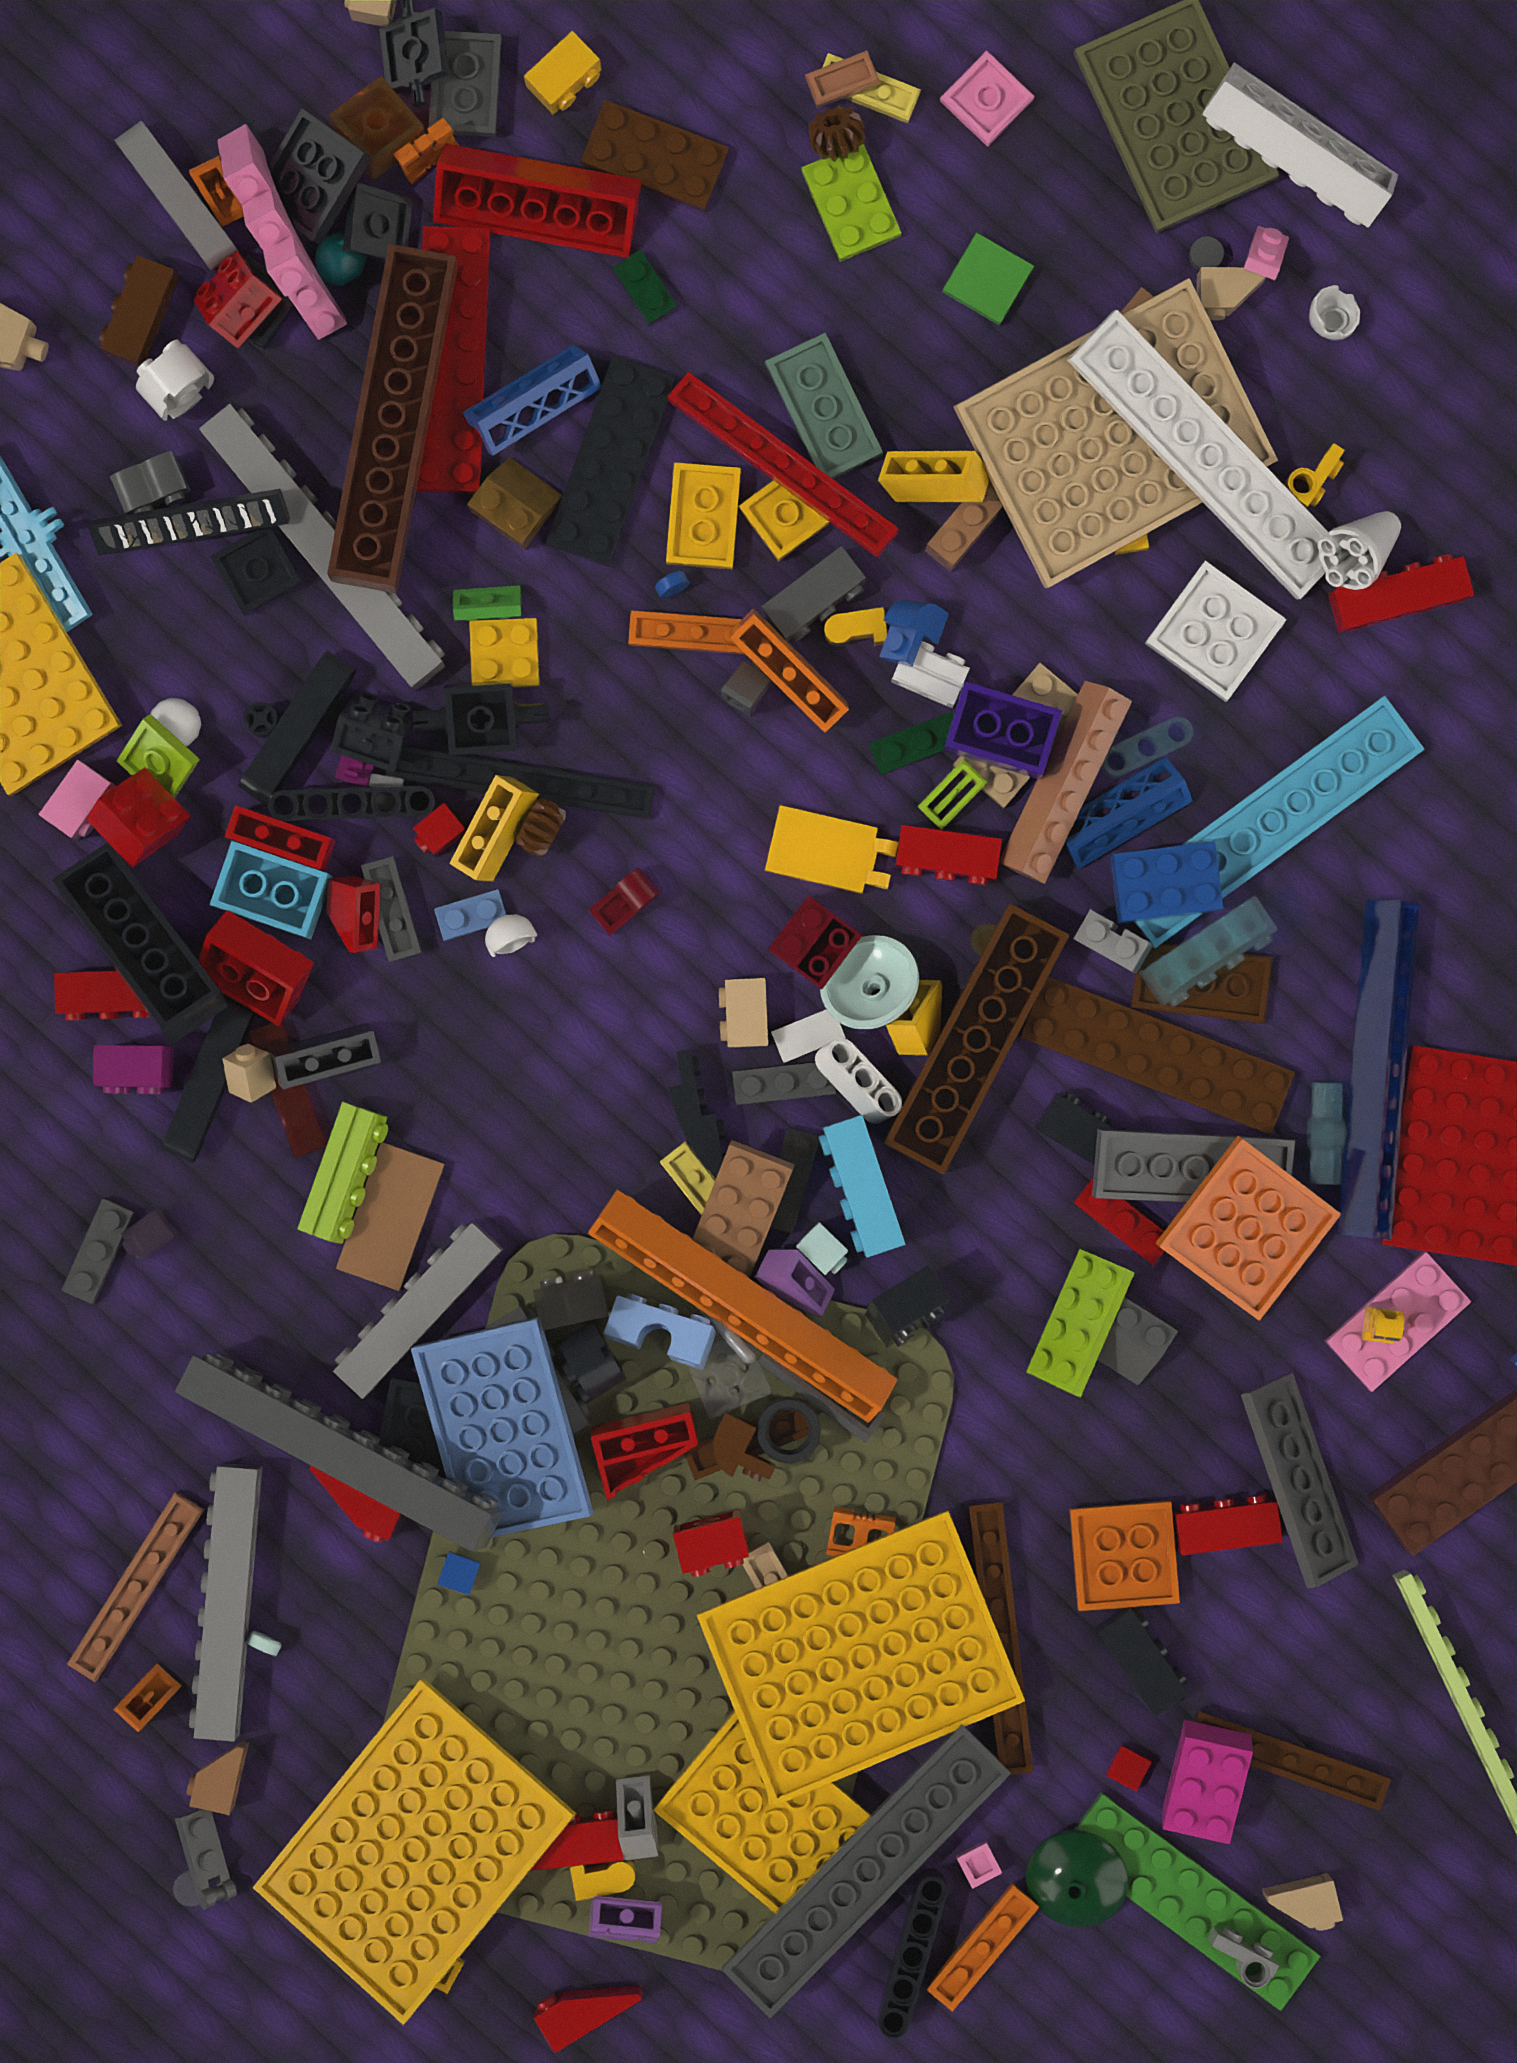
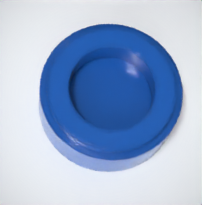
M676 571L662 578L656 584L655 589L660 598L665 600L681 593L689 586L690 582L683 571Z

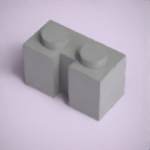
M1090 909L1074 939L1137 975L1153 945L1126 929L1122 936L1114 933L1118 925Z

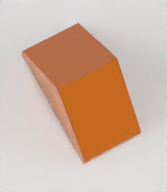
M220 156L189 170L191 177L221 227L244 217L242 204L224 180Z
M157 1663L113 1710L139 1732L180 1689L181 1685Z

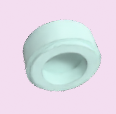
M254 1630L250 1632L246 1641L248 1645L273 1656H277L282 1646L278 1640Z

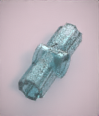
M1312 1083L1311 1118L1308 1119L1307 1145L1310 1148L1309 1178L1311 1184H1340L1341 1149L1344 1148L1346 1134L1345 1121L1342 1119V1083Z

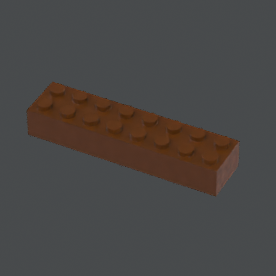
M1012 904L1006 906L902 1104L900 1112L891 1125L883 1144L940 1174H945L1061 953L1069 934Z

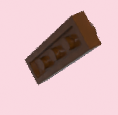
M804 1399V1400H803V1401H805L806 1403L810 1404V1401H809V1400H807V1399ZM784 1410L772 1418L768 1431L773 1443L781 1447L808 1436L809 1426L807 1420L799 1412ZM758 1418L753 1419V1420L750 1421V1422L756 1424V1429H757ZM755 1430L746 1450L756 1455H761L765 1452L759 1445ZM715 1435L698 1441L697 1446L684 1453L694 1480L722 1470L714 1455L713 1443Z

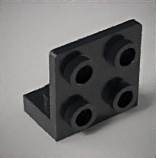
M356 692L338 717L330 751L395 772L399 764L405 737L416 722L413 721L414 710H411L404 703H390L381 700L376 694L370 692Z

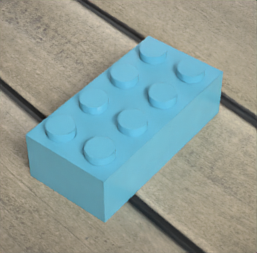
M859 1115L823 1127L824 1135L818 1136L824 1155L831 1154L835 1166L829 1168L834 1186L836 1188L842 1186L845 1199L840 1200V1204L846 1220L853 1219L856 1230L850 1232L857 1253L863 1251L866 1257H870L906 1245L863 1116Z

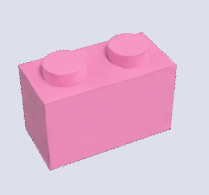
M77 760L38 815L69 837L78 841L81 836L87 837L94 828L86 818L98 798L116 787V785L83 762Z

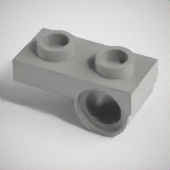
M1213 1926L1207 1937L1212 1947L1237 1959L1236 1969L1248 1987L1254 1989L1262 1988L1268 1984L1271 1977H1274L1279 1965L1272 1956L1274 1952L1258 1942H1255L1252 1946L1242 1941L1243 1936L1240 1933L1226 1926L1223 1931ZM1250 1963H1261L1262 1968L1258 1974L1251 1976L1245 1973L1246 1967Z

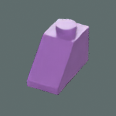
M768 1250L755 1276L777 1298L816 1317H822L835 1291L834 1287L799 1250Z

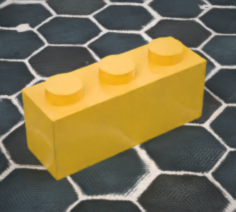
M887 451L878 481L895 502H983L990 480L984 463L976 451Z
M495 775L449 864L474 880L493 882L539 793L513 777Z

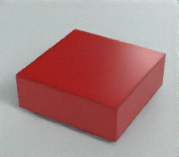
M1120 1744L1105 1775L1137 1792L1152 1761Z

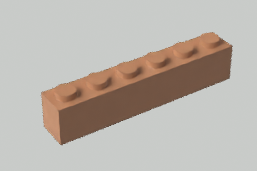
M1084 681L1051 750L1044 774L1040 780H1037L999 859L1000 864L1022 876L1045 884L1132 703L1131 700L1109 687Z

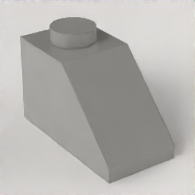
M650 1775L617 1779L618 1839L625 1858L624 1860L658 1856L657 1824L655 1812L653 1811L654 1802Z

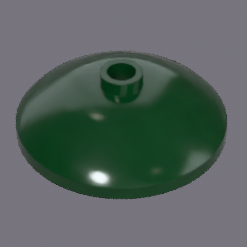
M1068 1830L1047 1837L1035 1848L1028 1862L1026 1884L1031 1899L1039 1905L1038 1909L1048 1918L1070 1927H1090L1108 1920L1119 1910L1127 1893L1128 1873L1120 1853L1107 1840L1090 1832ZM1076 1886L1081 1891L1074 1893L1069 1888Z

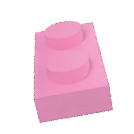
M1258 225L1244 269L1275 280L1282 264L1289 237L1283 235L1275 228H1264Z

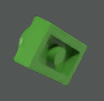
M520 585L454 590V621H474L485 618L506 619L521 616Z

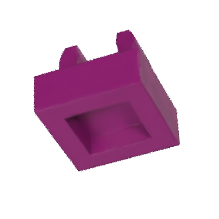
M341 755L335 778L358 786H369L371 773L373 774L375 766Z

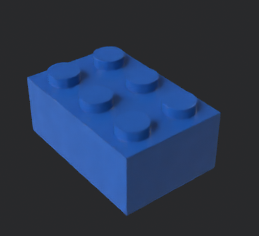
M1215 842L1117 853L1109 857L1118 924L1218 912L1223 909Z

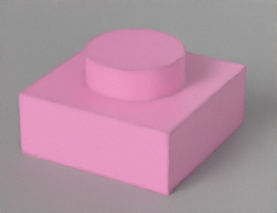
M986 1840L956 1855L972 1889L1002 1873Z

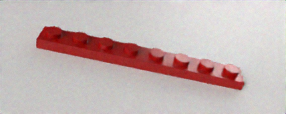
M690 372L683 377L667 396L669 403L878 558L899 533V528Z

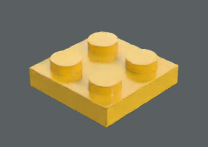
M774 480L739 505L740 511L778 562L830 524L829 521Z
M536 618L469 621L472 683L513 680L514 687L540 686Z

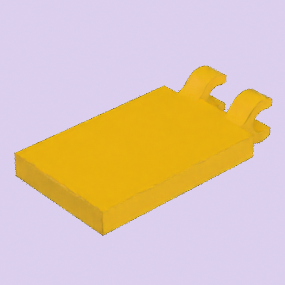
M780 805L765 871L863 894L865 884L888 889L891 875L875 872L873 868L877 853L895 857L898 842L876 838L878 830L876 827Z

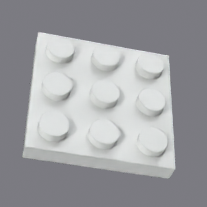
M1204 561L1145 644L1227 702L1287 619L1207 561Z

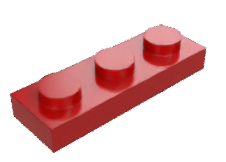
M1092 1177L1073 1203L1147 1262L1154 1265L1164 1252L1162 1248L1155 1244L1164 1231L1124 1199L1093 1197Z

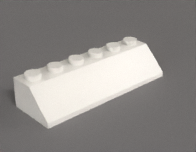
M1235 62L1203 111L1202 115L1207 117L1206 121L1213 128L1219 131L1224 129L1235 136L1234 140L1238 145L1247 150L1252 148L1262 155L1261 158L1266 164L1276 169L1280 167L1290 174L1289 177L1295 184L1301 187L1308 186L1317 192V197L1326 205H1336L1342 209L1346 218L1354 224L1360 225L1362 223L1369 228L1393 194L1398 178L1397 173Z

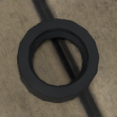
M787 1396L775 1399L765 1406L758 1417L756 1432L759 1445L766 1455L778 1462L790 1464L803 1461L814 1452L820 1441L821 1427L819 1417L810 1404L800 1398ZM780 1411H797L808 1422V1438L797 1449H781L770 1439L768 1431L770 1421Z

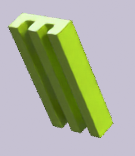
M966 758L917 806L941 830L989 782L979 774L975 767L973 768L969 764L970 762ZM964 769L968 774L931 810L928 805ZM974 779L977 784L941 820L937 815Z

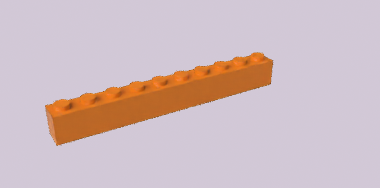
M616 1190L588 1231L589 1235L867 1423L883 1408L898 1381L885 1368L876 1365L861 1355L857 1349L848 1346L833 1336L829 1330L820 1327L805 1317L801 1311L793 1309L777 1298L774 1293L765 1290L749 1279L746 1274L737 1271L722 1261L718 1255L709 1252L694 1242L687 1234L681 1233L666 1223L660 1216L651 1213L632 1197L623 1194L619 1190Z

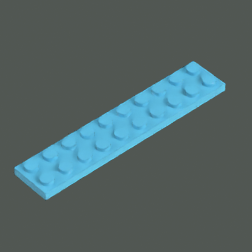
M1383 696L1183 845L1215 842L1223 899L1425 749L1388 699ZM1201 914L1137 921L1134 923L1148 942L1156 948Z

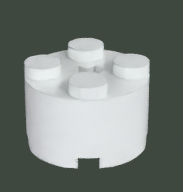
M179 340L170 342L164 348L163 354L154 361L152 359L144 361L136 371L140 376L136 383V390L164 421H167V415L175 419L190 410L202 398L198 393L205 385L209 390L214 381L213 374L188 346L181 344Z

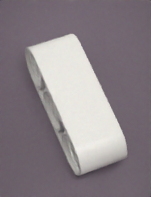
M837 1038L817 1051L815 1062L820 1072L868 1122L878 1124L900 1112L902 1099L898 1091L848 1039ZM832 1051L838 1055L839 1062L834 1059ZM855 1075L860 1078L862 1087L856 1082ZM878 1100L883 1103L885 1111L880 1108Z

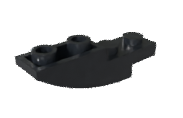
M690 1049L677 1051L682 1085L669 1087L673 1107L690 1146L704 1166L717 1178L726 1153H722L720 1140L726 1139L723 1119L716 1120L715 1113L702 1116L701 1109L707 1108L704 1088L697 1089L695 1076L701 1075L698 1055L691 1056Z

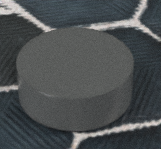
M1209 236L1197 239L1189 252L1190 263L1198 271L1201 267H1218L1224 256L1221 243Z

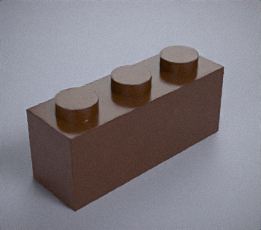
M136 255L133 263L127 265L123 276V281L126 283L122 293L115 296L111 306L113 316L109 325H104L99 336L100 349L106 356L136 368L148 360L180 279L174 269Z

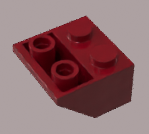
M808 895L768 948V952L822 990L862 935Z

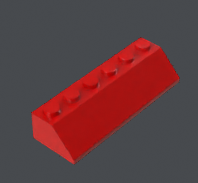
M445 143L437 161L433 222L457 227L490 228V233L628 258L630 256L639 209L642 180Z

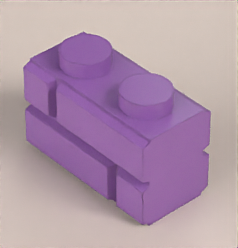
M594 1896L590 1908L588 1937L637 1941V1939H640L641 1942L656 1943L660 1936L662 1902Z

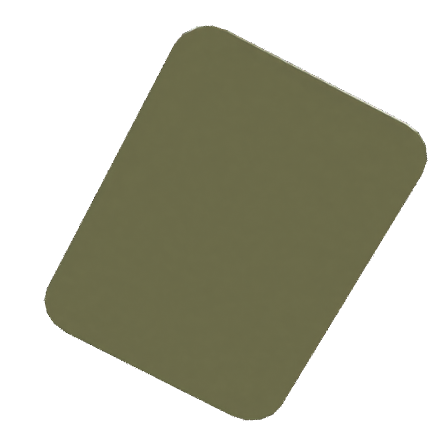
M551 1234L527 1243L509 1259L497 1283L486 1326L523 1305L526 1311L532 1309L535 1315L541 1318L546 1338H549L552 1344H555L585 1325L594 1322L627 1378L618 1386L587 1403L592 1411V1414L588 1416L591 1422L572 1434L594 1513L589 1517L491 1537L486 1548L473 1552L433 1531L383 1725L416 1684L424 1678L573 1811L580 1813V1817L593 1816V1811L600 1809H613V1813H617V1779L650 1775L655 1806L735 1711L696 1614L756 1589L743 1565L726 1569L724 1564L712 1566L710 1573L697 1577H691L690 1572L682 1574L672 1534L674 1525L740 1509L749 1551L769 1541L789 1576L834 1557L826 1555L834 1506L852 1509L855 1515L859 1512L861 1516L865 1513L867 1517L871 1514L873 1518H875V1514L896 1517L894 1532L921 1521L953 1401L954 1374L946 1351L928 1330L920 1327L914 1333L915 1337L906 1344L897 1347L894 1343L886 1348L865 1316L867 1309L830 1300L822 1317H816L788 1304L793 1309L801 1311L805 1317L820 1327L829 1330L833 1336L848 1346L857 1349L861 1355L876 1365L885 1368L898 1379L881 1409L885 1416L869 1440L864 1443L810 1402L819 1417L821 1427L818 1446L803 1461L790 1464L778 1462L766 1455V1453L758 1455L775 1463V1469L770 1480L762 1477L761 1481L752 1479L742 1473L744 1467L738 1465L733 1477L720 1470L694 1480L686 1457L682 1454L663 1467L660 1466L645 1475L644 1479L639 1482L632 1483L616 1493L615 1497L607 1501L591 1440V1426L689 1402L698 1441L715 1435L725 1410L751 1421L758 1418L765 1406L775 1399L787 1396L802 1400L806 1398L757 1362L763 1353L761 1350L743 1339L755 1353V1360L752 1363H745L716 1329L717 1333L704 1370L670 1359L667 1353L672 1338L671 1333L664 1329H655L645 1336L640 1350L608 1340L603 1333L617 1295L627 1298L628 1294L640 1296L647 1300L646 1305L658 1308L659 1304L668 1305L679 1310L677 1315L689 1319L691 1314L704 1318L705 1316L696 1306L596 1239L580 1235ZM752 1280L756 1284L767 1290L759 1281ZM558 1356L554 1357L557 1365L562 1369V1365L567 1363V1360L561 1362ZM579 1382L571 1387L577 1399L581 1397L576 1389V1386L580 1384ZM808 1436L779 1448L786 1450L797 1449L804 1444ZM843 1523L836 1524L833 1541L844 1545L852 1544L855 1527ZM871 1529L868 1533L867 1543L888 1533L883 1530ZM449 1551L481 1561L470 1595L437 1585ZM858 1772L834 1781V1783L852 1797ZM655 1813L658 1856L632 1859L631 1861L635 1866V1881L633 1885L624 1892L604 1895L603 1897L662 1902L660 1936L656 1943L641 1942L640 1939H637V1941L597 1939L722 1971V1966L774 1912ZM609 1862L587 1864L586 1867L607 1864ZM570 1866L529 1871L497 1913L588 1936L590 1908L593 1898L576 1901Z

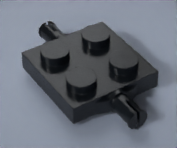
M401 0V17L393 23L379 28L386 91L396 95L410 89L412 106L421 108L427 105L424 91L425 85L449 75L442 12L435 7L421 13L415 12L414 0Z

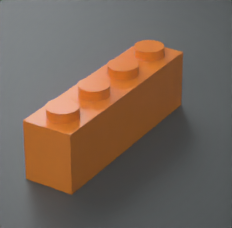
M754 608L730 631L729 638L824 733L849 710L848 702Z

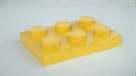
M674 462L666 564L733 570L741 468Z

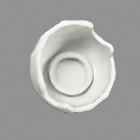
M1332 285L1321 289L1313 299L1309 320L1312 328L1319 335L1334 341L1343 340L1349 337L1358 326L1360 309L1356 301H1354L1353 294H1345L1339 290V286Z
M168 698L160 701L152 709L151 715L186 747L198 737L201 727L200 716L196 708L187 701L180 698Z
M518 914L504 915L496 919L489 926L485 936V943L490 955L495 957V953H512L522 948L528 942H534L537 933L527 918Z

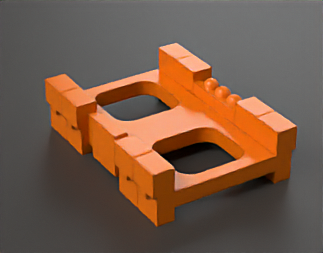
M444 118L427 129L429 133L420 136L414 141L413 145L409 142L393 154L401 167L402 173L411 185L427 174L426 168L430 169L431 164L436 165V161H438L445 143L459 146L453 136V129Z
M834 1506L826 1555L837 1556L866 1544L868 1533L871 1529L883 1530L888 1534L894 1532L896 1517L875 1514V1518H873L871 1514L867 1517L865 1513L861 1516L859 1512L855 1515L852 1509ZM843 1523L855 1527L852 1544L844 1545L833 1541L836 1524Z

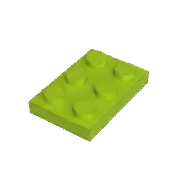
M864 144L859 146L858 153H849L847 159L839 157L833 162L829 157L801 167L803 177L840 262L901 237L902 233Z

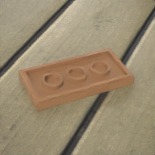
M382 1142L376 1154L377 1163L375 1169L369 1175L365 1185L364 1200L357 1208L353 1219V1231L345 1241L336 1269L400 1291L445 1164Z

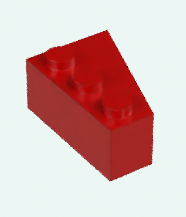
M689 1402L591 1426V1440L607 1501L632 1483L635 1484L644 1479V1476L660 1466L663 1467L698 1445L697 1431Z

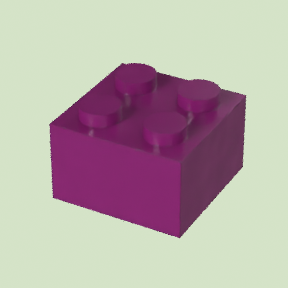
M94 1045L93 1086L103 1087V1093L130 1094V1087H137V1094H164V1088H173V1047Z

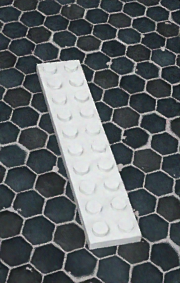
M1118 310L1112 311L1067 361L1296 599H1301L1325 574L1320 561L1318 543L1329 532Z

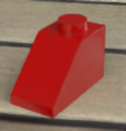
M353 875L328 879L327 914L347 950L351 953L377 949L380 883Z

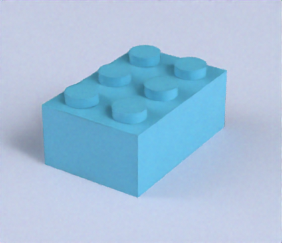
M231 841L210 905L312 939L327 895L328 879H332L333 876Z

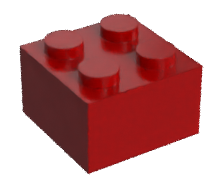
M144 767L99 797L86 820L133 868L176 838L191 815Z
M740 1509L674 1525L672 1534L682 1574L690 1572L691 1577L705 1575L711 1572L710 1568L712 1566L724 1564L725 1569L744 1564L743 1559L749 1557V1544Z

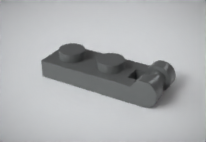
M198 1808L175 1817L191 1879L201 1908L206 1910L215 1906L218 1900L223 1899L227 1901L236 1897V1887L229 1876L212 1812ZM215 1878L217 1887L211 1889L208 1880Z

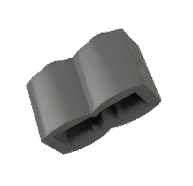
M173 451L159 454L110 476L125 514L154 510L155 507L166 503L167 506H173L183 502L186 499L184 495L191 492L178 458Z

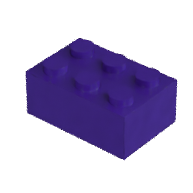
M964 681L943 751L1040 780L1044 774L1062 710Z

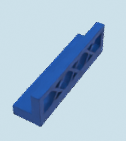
M571 345L464 411L463 414L467 423L479 431L488 453L493 456L601 389L602 386L588 353ZM585 370L590 383L580 389L572 388L575 376ZM554 389L562 390L558 403L553 406L544 405L550 391ZM526 406L534 407L529 421L524 424L517 422L521 409ZM499 423L506 424L503 437L493 442L488 430Z
M1164 757L1082 806L1073 825H1083V827L1076 834L1070 837L1067 836L1064 843L1073 864L1079 870L1193 802L1185 779L1171 762ZM1164 771H1167L1171 776L1161 783L1152 782L1154 777ZM1130 791H1140L1139 796L1136 798L1123 800L1125 794ZM1112 808L1111 812L1106 816L1095 817L1096 812L1100 809Z

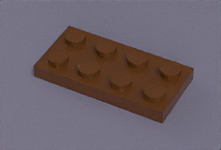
M604 100L581 158V165L598 172L641 179V188L705 212L728 155L729 147Z

